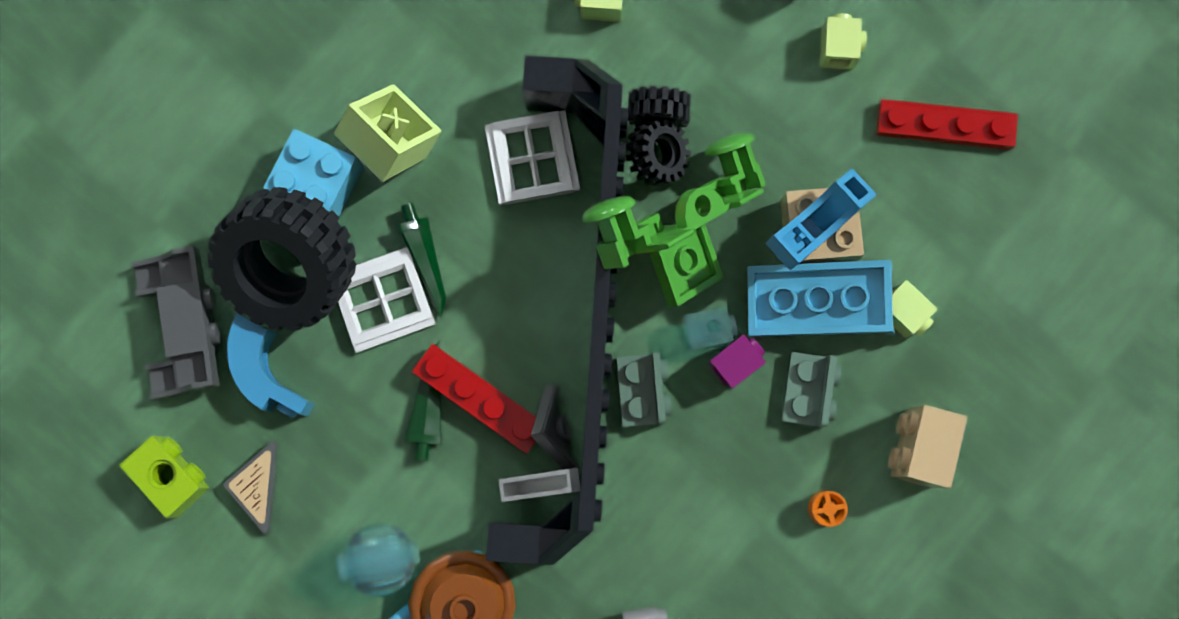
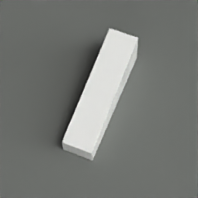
M578 468L499 479L501 502L581 491Z

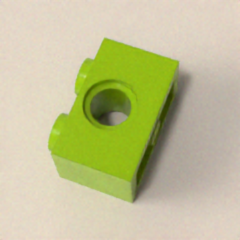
M152 435L119 466L165 518H178L210 487L203 481L206 478L204 472L194 463L188 464L180 455L183 450L175 440L169 436L165 438ZM167 465H170L174 471L172 481L166 484L162 478V472Z

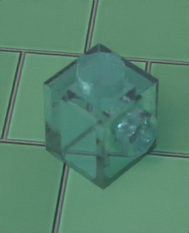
M726 307L687 314L682 319L689 353L731 345L734 342L733 336L738 334L734 315H728Z

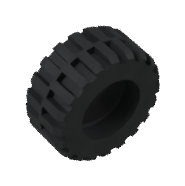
M273 187L270 191L269 189H261L255 191L251 196H246L219 222L214 229L215 233L210 237L208 243L210 251L207 254L208 266L213 268L210 274L214 285L220 286V295L226 302L229 300L235 306L234 310L240 315H248L251 317L250 321L257 325L268 324L269 329L282 330L286 327L287 331L301 330L303 326L311 327L318 324L321 319H324L332 311L346 292L356 270V263L353 260L356 256L353 243H348L351 236L346 226L341 227L338 223L340 218L333 210L327 211L323 207L324 203L315 197L311 200L306 197V193L295 189L288 193L287 188ZM260 240L275 242L292 252L301 263L306 278L292 277L275 268L264 255Z

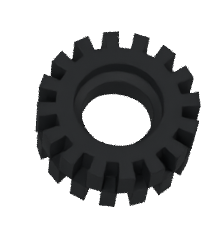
M650 85V88L646 86H641L639 89L634 88L629 92L628 122L638 127L656 120L668 119V123L675 122L678 124L676 129L686 128L690 121L691 95L687 94V91H680L676 87L669 89V86L657 88L656 85Z
M668 119L656 120L633 129L635 132L630 133L628 139L632 142L626 143V150L631 151V154L626 155V161L632 160L633 162L629 169L631 173L638 171L635 178L638 181L644 180V184L648 186L677 181L680 179L679 177L686 174L684 168L690 166V161L686 160V157L691 156V150H686L685 145L690 144L688 138L682 139L681 136L685 134L683 129L676 130L678 124L675 122L668 123ZM655 141L662 149V165L657 161L654 154Z

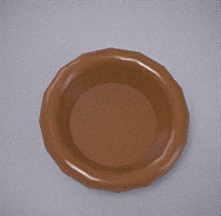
M468 550L445 553L428 563L414 580L408 599L409 618L513 619L516 609L514 585L505 569L495 561H486V555Z

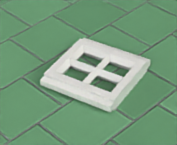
M565 110L485 125L499 205H509L580 191ZM549 126L554 151L535 154L530 129ZM524 131L528 155L510 158L505 134ZM555 157L559 182L541 185L536 160ZM530 162L534 186L516 190L511 165Z
M407 247L356 265L355 274L351 278L352 282L348 289L372 280L378 298L353 306L347 289L338 301L356 353L436 325L418 271ZM403 269L409 287L384 295L379 278ZM412 293L418 311L393 320L387 302ZM381 304L386 323L362 331L356 313Z

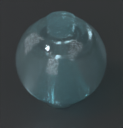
M374 523L361 528L350 538L345 552L335 554L340 583L350 581L356 590L371 597H385L400 591L412 578L414 564L420 563L416 541L410 542L408 535L402 529L387 523Z

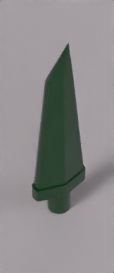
M408 203L400 207L405 222L398 224L397 228L442 320L446 294L430 230L431 225L428 217L418 218L414 203Z
M420 380L405 442L416 443L414 461L428 462L430 445H441L442 440L441 394Z

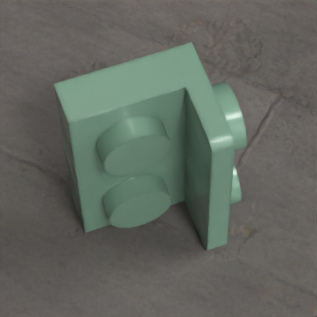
M660 352L616 357L622 428L665 424L666 416H672L670 395L663 394L662 381H668L667 359L660 360Z
M790 352L780 422L825 428L828 427L829 421H834L837 402L832 400L833 387L839 386L842 370L841 366L837 365V356L829 355L824 357Z

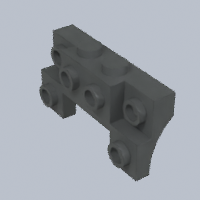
M195 246L172 249L156 257L131 262V267L135 269L138 290L135 291V296L143 298L157 295L165 356L170 359L145 365L150 377L152 394H149L150 400L176 397L193 391L220 387L215 354L219 353L218 344L221 343L222 336L218 323H214L212 309H216L217 306L216 296L213 289L209 288V285L204 282L200 249Z

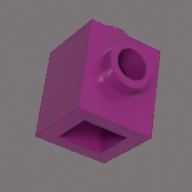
M743 334L710 360L707 365L726 389L730 391L766 363L762 358L765 352L754 338L748 340Z

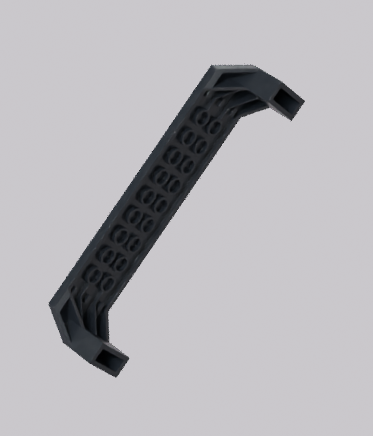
M525 55L522 91L526 110L543 112L565 110V113H573L604 147L600 202L623 196L624 177H617V172H624L626 142H619V139H626L628 108H621L623 84L589 59ZM599 227L597 244L603 241ZM598 251L596 256L581 491L544 524L508 521L490 522L488 526L486 561L554 565L593 532L594 522H601L603 500L596 499V485H604L605 463H598L599 449H606L607 426H600L601 413L608 414L610 390L603 389V378H610L612 354L605 353L606 343H613L615 318L608 317V308L615 309L617 282H610V274H617L618 268L604 269Z

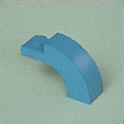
M852 168L835 181L795 219L774 234L765 244L791 271L847 223L877 194Z
M237 313L228 336L227 358L232 377L240 391L251 403L261 410L271 412L276 402H279L276 409L292 418H295L297 413L309 416L315 404L282 386L270 371L268 354L271 343L277 334Z

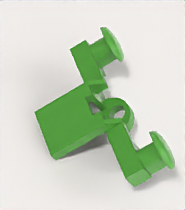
M736 133L716 140L706 148L705 156L718 155L724 174L699 188L687 190L680 196L675 210L676 224L663 226L659 213L650 214L635 222L631 207L636 202L630 196L607 199L586 210L582 216V221L584 223L597 221L603 241L596 244V248L604 269L624 268L629 265L627 258L630 256L649 253L668 307L680 306L724 278L706 223L732 208L746 204L764 193L761 187L765 186L766 183L759 162L756 163L750 145L755 137L750 133Z

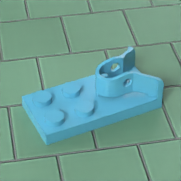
M891 260L798 264L791 271L785 264L747 266L748 336L887 333L888 336L895 335L892 294L893 265Z

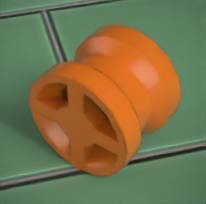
M819 491L809 499L807 512L814 523L825 527H835L846 519L848 505L839 493Z

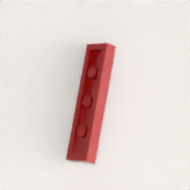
M881 99L878 103L876 136L1012 150L1016 147L1018 113Z
M433 343L411 371L417 378L525 455H527L536 442L531 436L536 419L533 414Z

